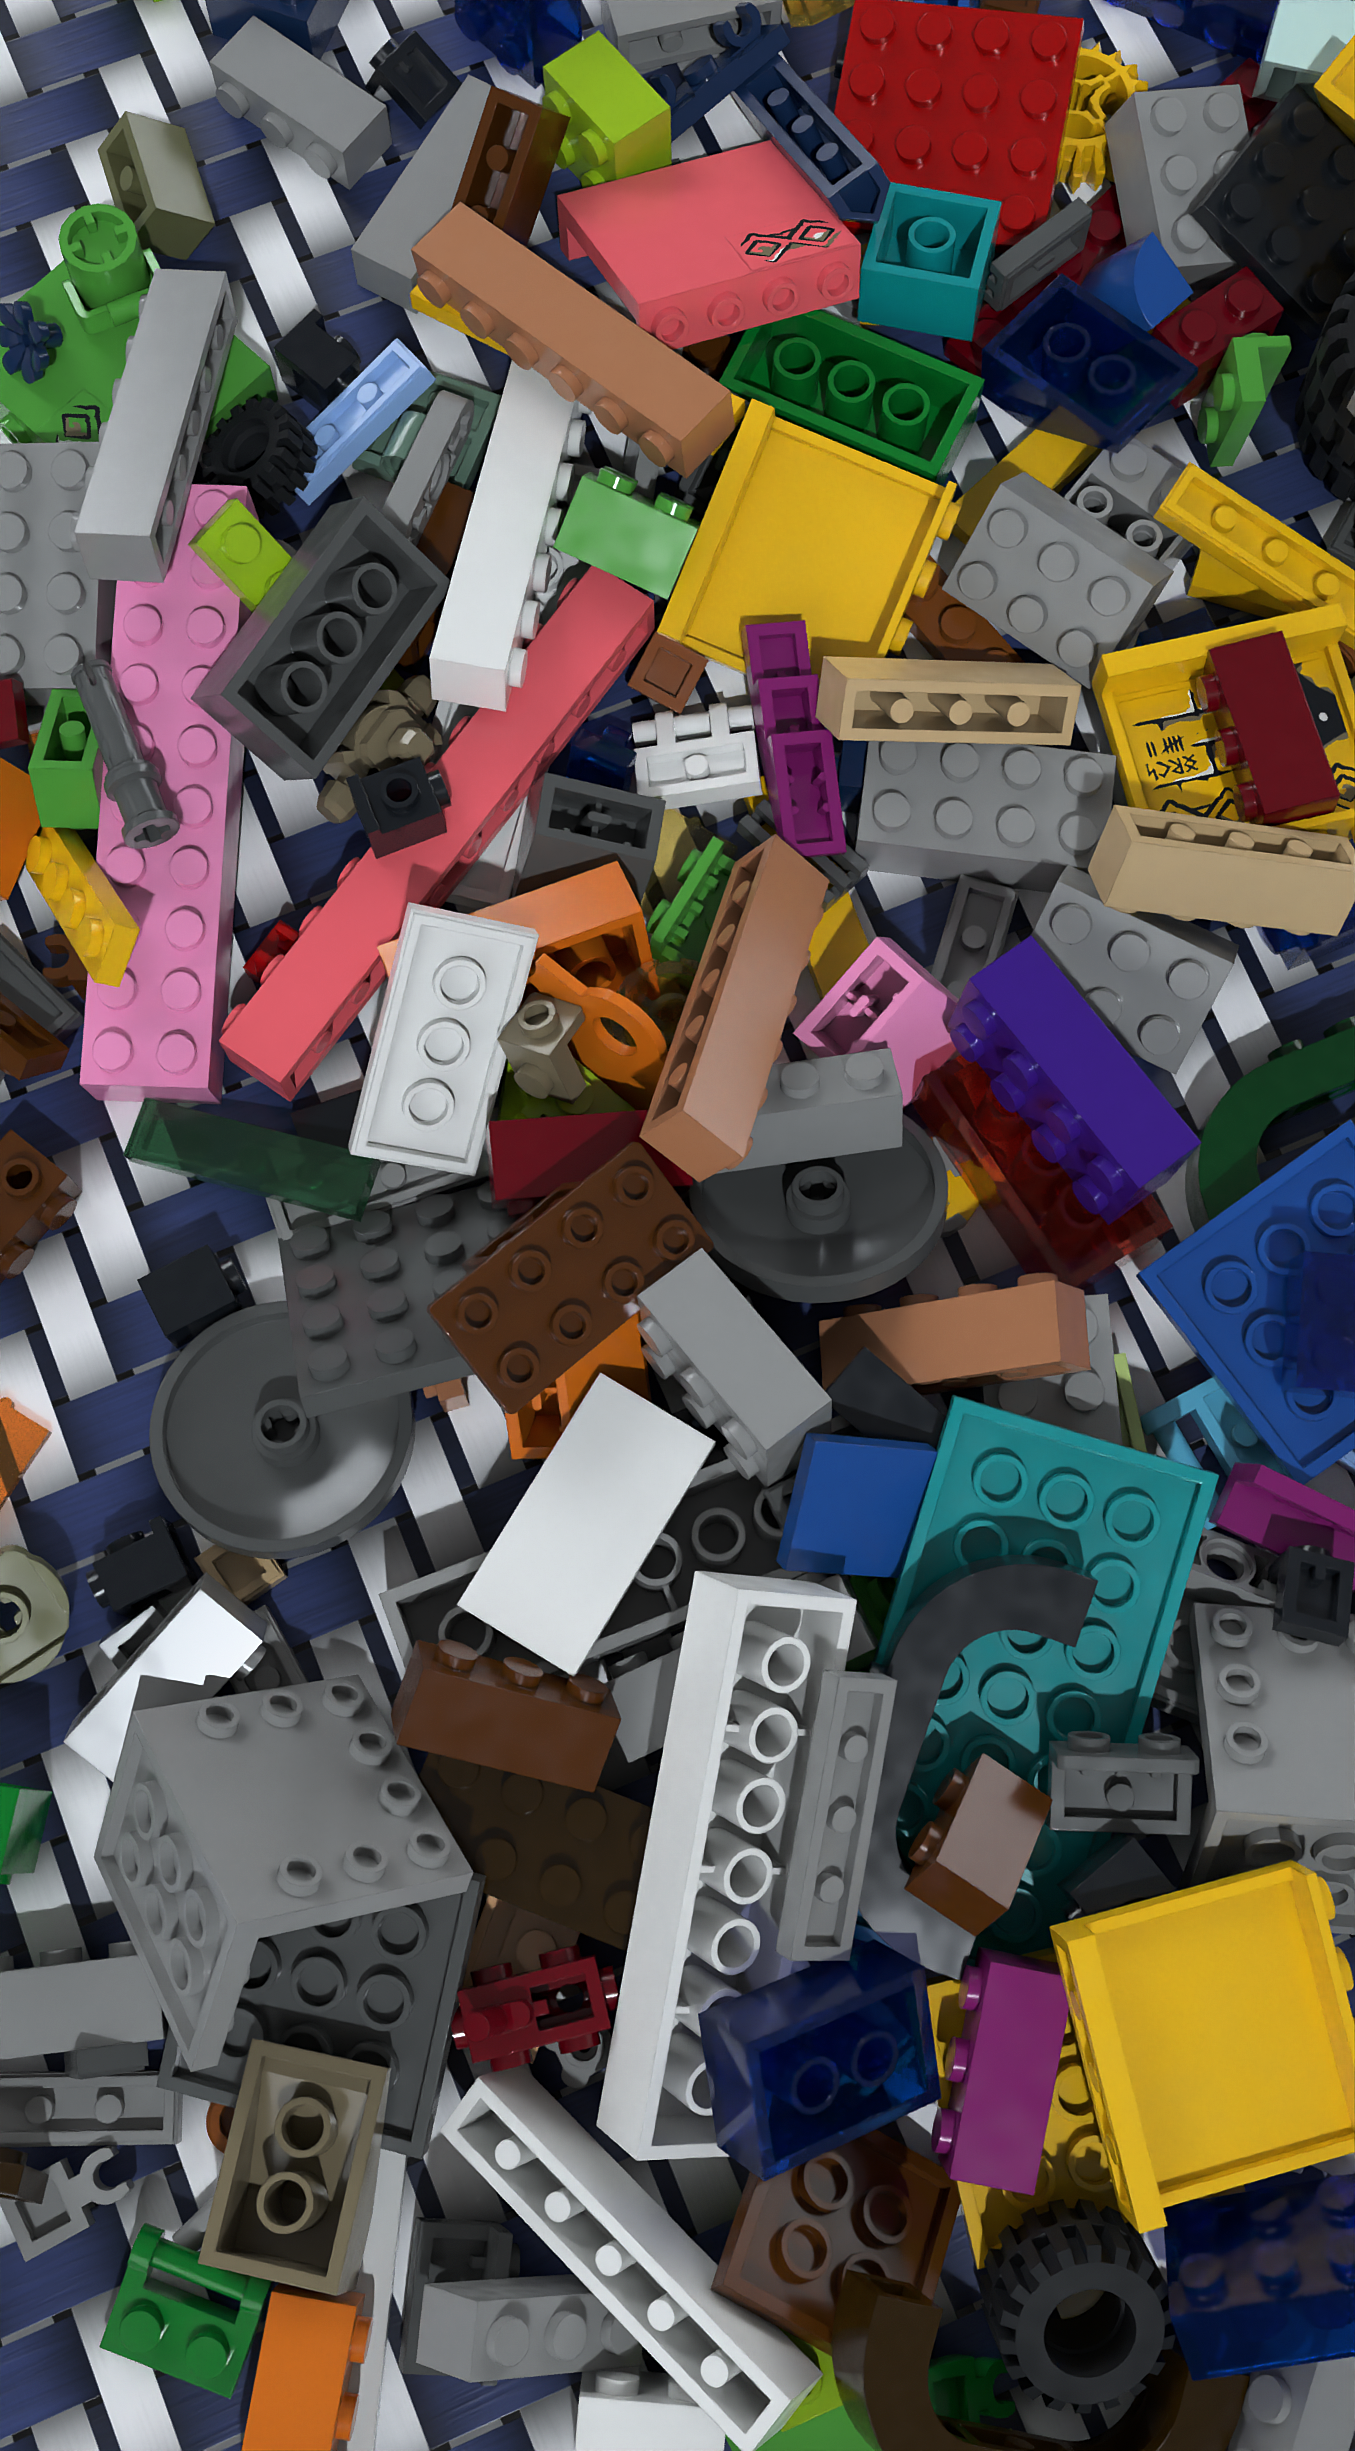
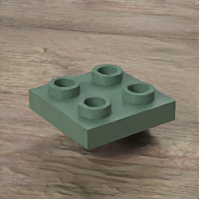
M430 371L436 378V381L352 463V467L355 470L395 483L433 401L440 391L445 390L474 402V417L469 436L447 481L470 490L487 452L502 395Z

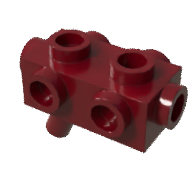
M579 1944L538 1954L541 1966L539 1969L514 1975L511 1962H505L471 1971L473 1986L462 1988V1990L457 1992L460 2005L456 2010L451 2025L457 2050L469 2047L473 2064L489 2060L492 2072H497L532 2062L530 2050L532 2048L558 2042L560 2054H566L601 2044L599 2031L611 2028L612 2022L609 2011L617 2009L619 1991L613 1966L599 1969L596 1954L581 1957ZM574 1984L582 1990L584 2001L577 2010L567 2011L558 2004L557 1992L562 1986Z

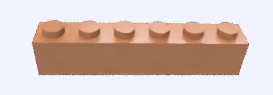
M459 202L411 249L419 276L417 278V285L429 302L438 308H442L447 303L457 310L465 325L476 336L482 339L491 338L505 348L509 357L524 370L533 368L547 378L562 398L569 402L577 400L593 411L598 421L611 433L618 435L622 432L640 446L642 452L655 465L659 467L668 465L687 479L735 430L731 391L462 202Z
M776 834L734 862L639 1136L699 1183L724 1168L728 1170L735 1168L751 1150L753 1138L750 1135L757 1112L763 1106L768 1096L766 1083L770 1070L783 1047V1042L780 1038L786 1019L797 1002V996L794 993L800 974L810 960L811 952L808 948L814 929L824 915V909L821 906L830 880Z

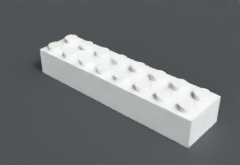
M695 1571L596 2124L597 2127L636 2161L756 2155L761 2141L793 1961L777 1953L775 1949L823 1670L845 1671L857 1599L812 1581Z

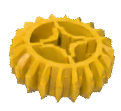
M1100 41L1092 49L1081 47L1056 185L1058 182L1068 183L1072 194L1075 193L1083 182H1086L1095 192L1103 183L1104 178L1115 183L1104 127L1106 115L1110 114L1113 116L1134 92L1148 91V82L1138 80L1137 64L1122 66L1121 51L1119 50L1109 56L1103 54Z

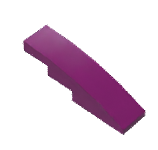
M805 620L745 625L741 631L749 693L759 752L777 835L803 858L845 854L847 850L832 733L825 729V726L815 717L819 693L818 674L812 675Z

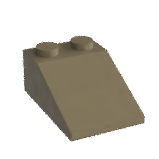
M252 2038L198 2264L335 2296L356 2289L373 2214L391 2068Z

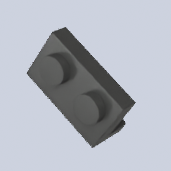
M1069 1732L1068 1741H1049L1047 1796L1052 1798L1053 1801L1047 1814L1046 1823L1050 1830L1190 1835L1192 1775L1199 1774L1200 1759L1189 1746L1181 1745V1738L1173 1735L1159 1733L1138 1735V1744L1110 1743V1735L1101 1732Z
M416 2217L398 2365L403 2374L450 2376L416 2363L424 2284L519 2278V2246L517 2243H512V2233L500 2223L495 2221ZM498 2380L479 2382V2384L482 2386H496Z

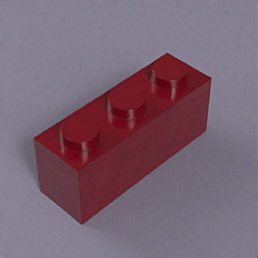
M1278 631L1209 649L1203 675L1198 676L1196 680L1197 694L1203 712H1213L1218 730L1215 731V747L1219 761L1223 767L1231 766L1237 783L1233 787V798L1239 819L1242 822L1250 821V824L1276 826L1334 813L1340 792L1283 632Z
M648 1110L489 1121L487 1125L486 1144L492 1209L507 1208L508 1217L520 1218L562 1183L583 1181L631 1142H639L677 1194H685L693 1185V1180L689 1174L639 1137Z

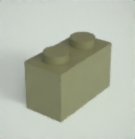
M125 111L98 148V154L114 205L124 211L135 224L142 250L150 248L153 253L187 260L200 242L208 235L215 225V221L185 128Z

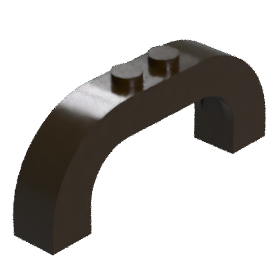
M846 2269L833 2323L832 2361L839 2396L848 2417L855 2429L875 2451H1225L1230 2443L1242 2411L1250 2376L1210 2349L1174 2342L1172 2349L1160 2351L1166 2364L1158 2376L1148 2373L1143 2378L1147 2387L1135 2396L1132 2404L1121 2419L1105 2432L1090 2439L1081 2441L1060 2440L935 2414L928 2390V2369L943 2309L910 2283Z

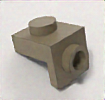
M537 992L531 993L497 1038L515 1073L514 1079L516 1083L531 1096L539 1099H545L549 1096L574 1104L587 1086L567 1046L586 1018L579 1005Z

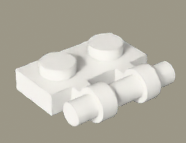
M727 702L710 704L709 711L675 716L673 710L655 713L654 720L632 723L636 747L657 744L656 746L633 749L637 794L665 800V810L763 795L754 730L732 734L735 731L755 728L752 705L728 708ZM712 735V737H707V738L694 739V740H688V741H682V742H679V741H678V740H683V739H690V738H696V737H703V736Z

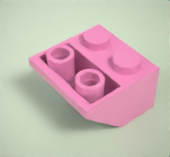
M877 936L793 1034L820 1058L891 1048L903 1094L904 1110L957 1051L950 1037L951 1029L947 1025L959 999L891 938Z

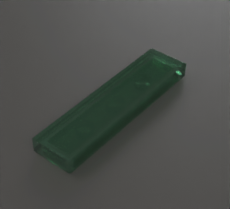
M146 1097L123 1154L133 1163L361 1222L381 1165L378 1159L351 1155L349 1149Z

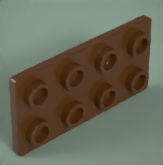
M631 1142L583 1181L562 1183L465 1261L461 1266L467 1274L432 1301L427 1307V1312L505 1413L515 1414L640 1310L637 1295L699 1249L703 1248L708 1254L713 1249L714 1243L639 1142Z

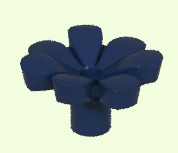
M28 302L0 303V321L5 325L0 326V345L10 349L2 358L3 367L10 375L21 371L23 379L28 384L42 379L43 370L49 366V355L46 349L62 345L63 335L60 327L54 322L46 324L44 321H34L32 309Z

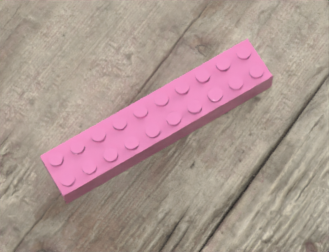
M191 484L164 583L119 580L116 583L110 664L112 676L144 760H149L160 771L162 783L159 786L166 809L176 814L180 829L176 835L160 845L143 849L128 847L124 843L121 833L125 823L117 802L111 801L104 790L105 776L108 769L103 760L96 863L136 922L140 931L120 987L94 983L89 973L87 976L80 1085L96 1100L191 1104L222 1103L225 1051L219 1043V1039L223 1036L222 1027L227 1018L244 745L190 698L251 616V611L191 549L188 543L230 499L237 498L259 521L247 486Z

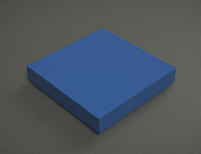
M806 1432L776 1559L778 1564L785 1571L898 1578L938 1451L928 1443Z

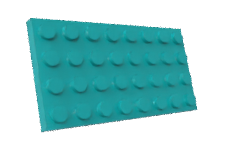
M952 1395L936 1448L938 1454L895 1585L873 1662L882 1664L893 1632L914 1600L942 1576L973 1561L1002 1555L1046 1557L1087 1570L1098 1580L1076 1647L1027 1631L1004 1630L987 1634L973 1641L958 1654L951 1664L942 1685L897 1818L896 1842L904 1857L913 1867L916 1862L908 1858L909 1850L922 1828L929 1821L934 1822L940 1808L935 1806L932 1800L940 1783L951 1769L956 1768L963 1772L982 1753H985L1047 1795L1049 1741H1068V1733L1072 1731H1095L1110 1735V1743L1138 1744V1735L1142 1734L1219 1478L1218 1474ZM1046 1816L1009 1910L976 1936L966 1965L975 1967L978 1947L1017 1955L1053 1947L1049 1926L1069 1921L1061 1911V1908L1070 1901L1057 1884L1110 1840L1112 1832L1050 1830L1046 1823ZM858 1909L853 1938L894 1950L873 1931Z

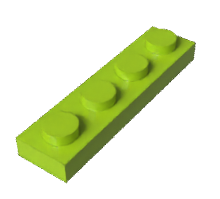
M237 498L228 500L188 543L191 549L240 598L242 603L252 613L292 559ZM393 669L379 690L389 689L396 691L405 680Z

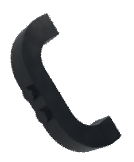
M1033 1555L994 1556L973 1561L956 1568L930 1585L914 1600L896 1626L882 1664L871 1661L866 1670L867 1673H882L898 1680L858 1909L873 1931L899 1954L922 1967L960 1981L976 1936H973L904 1889L913 1866L904 1857L896 1842L898 1814L946 1674L958 1654L978 1638L1004 1630L1027 1631L1076 1647L1098 1580L1087 1570L1061 1561Z

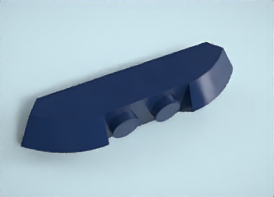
M776 54L732 91V96L764 141H772L839 220L877 224L891 182L876 159L779 54Z

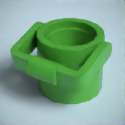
M99 203L79 208L71 213L61 225L58 238L61 253L71 280L63 281L62 285L83 330L86 333L95 334L139 318L140 297L142 294H148L150 288L149 271L153 277L155 269L161 268L150 248L142 250L135 224L124 211L112 205ZM84 306H86L87 308H89V309H91V310H90V311H86L85 308H84Z

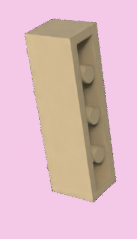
M823 656L815 717L838 740L1070 746L1082 685L1054 664Z
M1120 805L1113 806L1087 869L1104 907H1110L1121 913L1132 914L1142 911L1166 914L1182 921H1192L1197 918L1227 922L1239 928L1260 926L1284 929L1289 933L1300 936L1310 933L1338 936L1355 902V849L1347 837Z

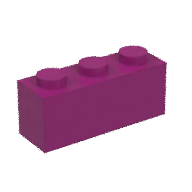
M978 1947L975 1967L966 1965L960 1982L959 2007L960 2009H965L966 2014L961 2037L953 2036L949 2042L945 2062L946 2080L953 2082L948 2108L939 2107L936 2112L932 2128L931 2147L933 2152L939 2153L938 2159L949 2179L1034 2196L1069 2006L1057 1962Z

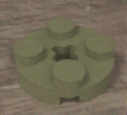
M6 1545L0 1548V1601L4 1604L12 1601L19 1609L14 1613V1620L17 1624L14 1628L7 1631L0 1624V1683H15L39 1673L58 1655L69 1627V1595L62 1578L47 1561L29 1553L21 1546Z

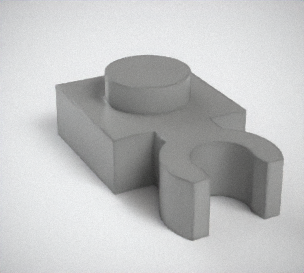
M116 2145L102 2147L90 2154L82 2164L80 2174L76 2176L67 2157L42 2170L41 2172L49 2175L42 2204L0 2198V2206L25 2262L96 2223L88 2203L112 2204L131 2192L135 2186L132 2179L123 2181L116 2187H108L101 2182L99 2177L101 2164L119 2153Z

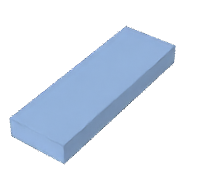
M398 338L306 427L314 438L311 442L317 446V455L309 457L316 463L314 473H304L303 478L309 482L305 490L302 491L296 487L294 491L308 505L325 491L436 381L431 372Z

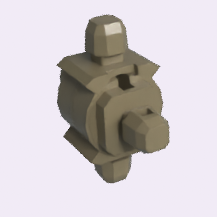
M414 675L406 679L396 691L389 689L378 690L322 770L326 774H330L335 780L327 781L318 796L316 806L317 810L332 823L341 824L350 820L357 812L346 781L347 777L358 774L361 779L420 757L424 767L430 763V757L434 753V745H443L441 734L430 723H426L422 719L428 718L438 700L432 699L431 680L428 677Z

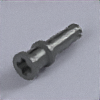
M101 659L89 661L96 685L93 684L91 678H88L84 665L80 664L73 669L71 680L77 688L108 769L105 776L104 790L107 797L111 801L117 802L125 823L121 830L124 843L128 847L135 849L160 845L171 839L180 829L176 814L166 809L159 790V786L162 783L160 771L153 763L143 758L139 743L112 676L110 664Z

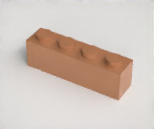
M1033 1273L1018 1277L1017 1287L998 1290L997 1285L970 1284L959 1287L957 1289L958 1297L939 1300L937 1295L915 1294L901 1297L899 1299L900 1307L882 1310V1306L875 1304L847 1306L843 1308V1317L819 1321L823 1390L825 1391L863 1346L869 1349L921 1395L1091 1370L1084 1290L1059 1282L1057 1274Z

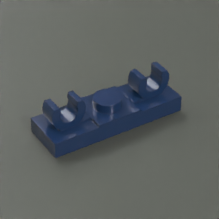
M751 2L739 3L735 6L738 15L742 19V29L738 35L735 34L728 21H717L713 25V31L718 42L725 47H729L719 57L713 58L709 54L692 63L683 73L686 81L677 88H675L673 81L665 74H654L650 78L657 93L671 107V143L791 43L781 24L761 25L760 13Z

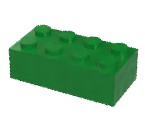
M821 310L746 329L719 380L720 384L748 402H751L753 398L774 407L775 416L941 486L944 485L976 420L985 379Z

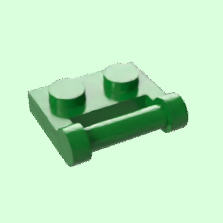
M144 2223L132 2247L128 2259V2267L99 2347L231 2399L238 2387L275 2281L198 2264L200 2252L165 2239V2230ZM153 2268L241 2302L240 2310L238 2312L151 2277Z

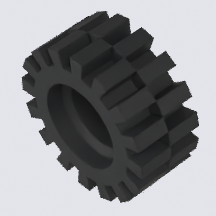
M263 397L260 403L253 398L246 400V411L237 405L230 410L233 419L229 422L223 418L219 420L215 426L221 432L218 437L209 435L205 444L212 451L203 453L201 462L207 467L202 470L204 479L209 482L208 485L247 486L259 519L264 518L265 511L271 516L280 513L279 503L281 501L288 506L297 499L292 495L296 487L302 491L305 490L309 482L303 478L304 473H314L316 463L309 457L317 455V446L311 442L314 439L312 434L278 402L275 403L270 398Z

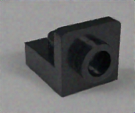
M414 30L400 45L394 38H391L373 56L369 64L375 71L365 85V88L372 96L383 88L421 130L454 97L462 83Z
M1289 1546L1268 1568L1267 1581L1277 1584L1272 1630L1339 1647L1348 1638L1355 1563L1332 1557L1328 1550L1318 1546Z

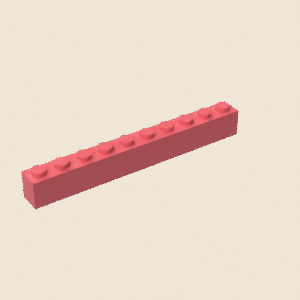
M592 565L581 579L573 578L565 586L558 599L557 610L545 625L538 623L534 640L526 638L524 640L522 649L528 651L525 680L522 688L512 687L506 712L480 707L473 717L469 715L463 717L452 731L448 743L449 748L436 764L430 762L424 766L426 774L438 769L447 789L452 805L442 809L447 833L378 859L375 858L370 847L361 859L355 857L345 866L338 878V889L324 907L318 905L308 913L300 926L299 939L286 955L279 954L268 964L260 980L261 987L248 1004H239L226 1018L222 1027L223 1036L219 1039V1043L231 1062L289 1102L292 1101L387 978L377 946L399 939L408 902L441 908L529 794L530 788L547 771L655 631L653 599L618 577Z

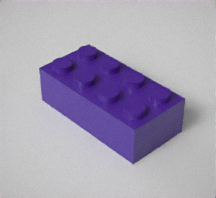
M1032 935L969 978L947 1025L951 1029L950 1037L954 1046L967 1061H976L991 1079L990 1086L996 1099L1009 1112H1018L1032 1130L1031 1138L1037 1150L1049 1162H1058L1073 1181L1072 1189L1075 1196L1090 1213L1095 1215L1099 1213L1106 1223L1110 1225L1167 1183L1202 1143Z

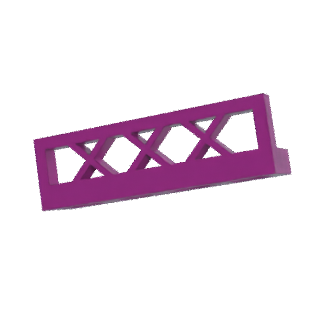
M1235 1462L1208 1522L1277 1556H1280L1289 1546L1312 1545L1328 1550L1332 1557L1355 1563L1354 1509L1262 1464ZM1355 1567L1352 1589L1353 1593H1355Z

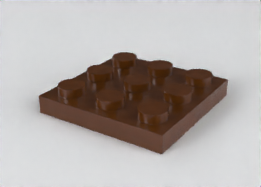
M790 2081L777 2090L710 2290L832 2357L834 2316L846 2269L910 2283L933 2301L960 2205L955 2181L949 2179L943 2167Z

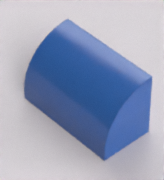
M1154 232L1097 263L1086 275L1081 285L1077 302L1078 322L1084 340L1095 357L1153 329L1193 293V290Z

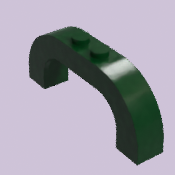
M1355 1016L1344 1019L1323 1032L1325 1039L1305 1046L1303 1041L1298 1039L1273 1050L1267 1055L1269 1062L1255 1068L1237 1081L1207 1116L1196 1135L1202 1143L1188 1158L1185 1174L1187 1209L1195 1232L1262 1184L1257 1169V1149L1260 1138L1265 1130L1355 1091Z

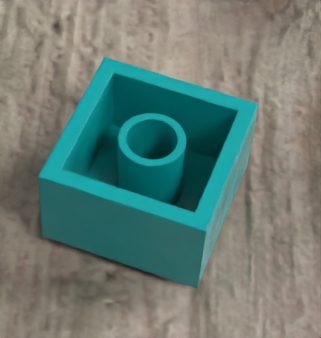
M891 182L879 222L873 225L861 267L857 321L972 342L987 280L990 275L991 262H993L995 256L1002 202Z

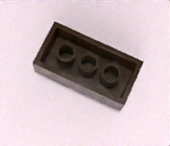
M428 1753L418 1778L473 1872L486 1875L483 1893L627 1952L653 1808L597 1785L594 1793Z

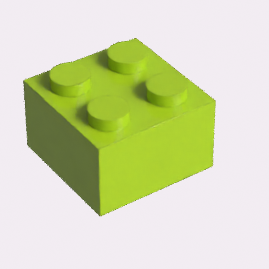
M599 30L543 66L545 96L542 98L543 106L571 117L555 163L562 169L569 168L580 180L582 188L672 166L671 107Z

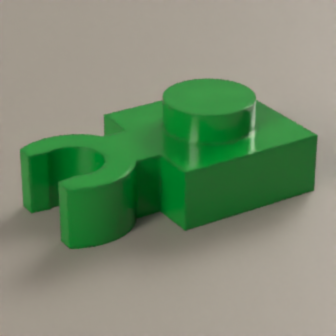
M960 2354L930 2359L928 2390L935 2414L980 2423L979 2415L995 2418H1007L1012 2415L1016 2410L1015 2401L998 2399L993 2394V2384L996 2377L1001 2373H1008L1003 2360L985 2356L974 2359L973 2356Z

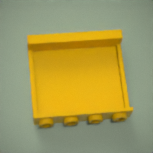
M752 398L657 633L678 642L710 661L747 676L741 631L745 625L805 620L812 675L818 674L819 686L823 656L886 658L888 652L900 656L914 622L903 617L912 595L924 599L938 565L928 560L937 537L948 541L962 508L961 505L952 502L957 484L948 481L946 487L780 419L775 416L774 407Z
M1287 1860L1049 1926L1118 2207L1139 2234L1168 2226L1163 2209L1165 2207L1355 2152V2017L1353 2018L1346 1992L1353 1989V1976L1345 1954L1339 1947L1334 1945L1328 1920L1335 1918V1905L1327 1883L1321 1876H1317L1316 1872L1293 1860Z

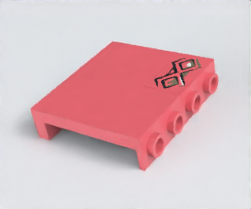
M771 140L557 195L561 251L569 261L589 256L636 319V325L672 350L859 298L861 243Z

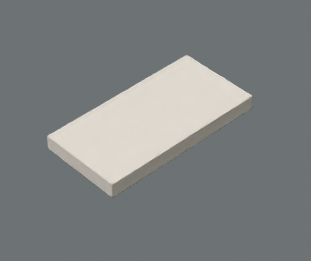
M408 902L350 1135L348 1148L351 1155L470 1176L476 1175L486 1137L487 1125L491 1118L507 1058L497 1038L520 1009L539 937L535 929Z
M600 1372L457 1605L574 1677L714 1448L716 1441Z

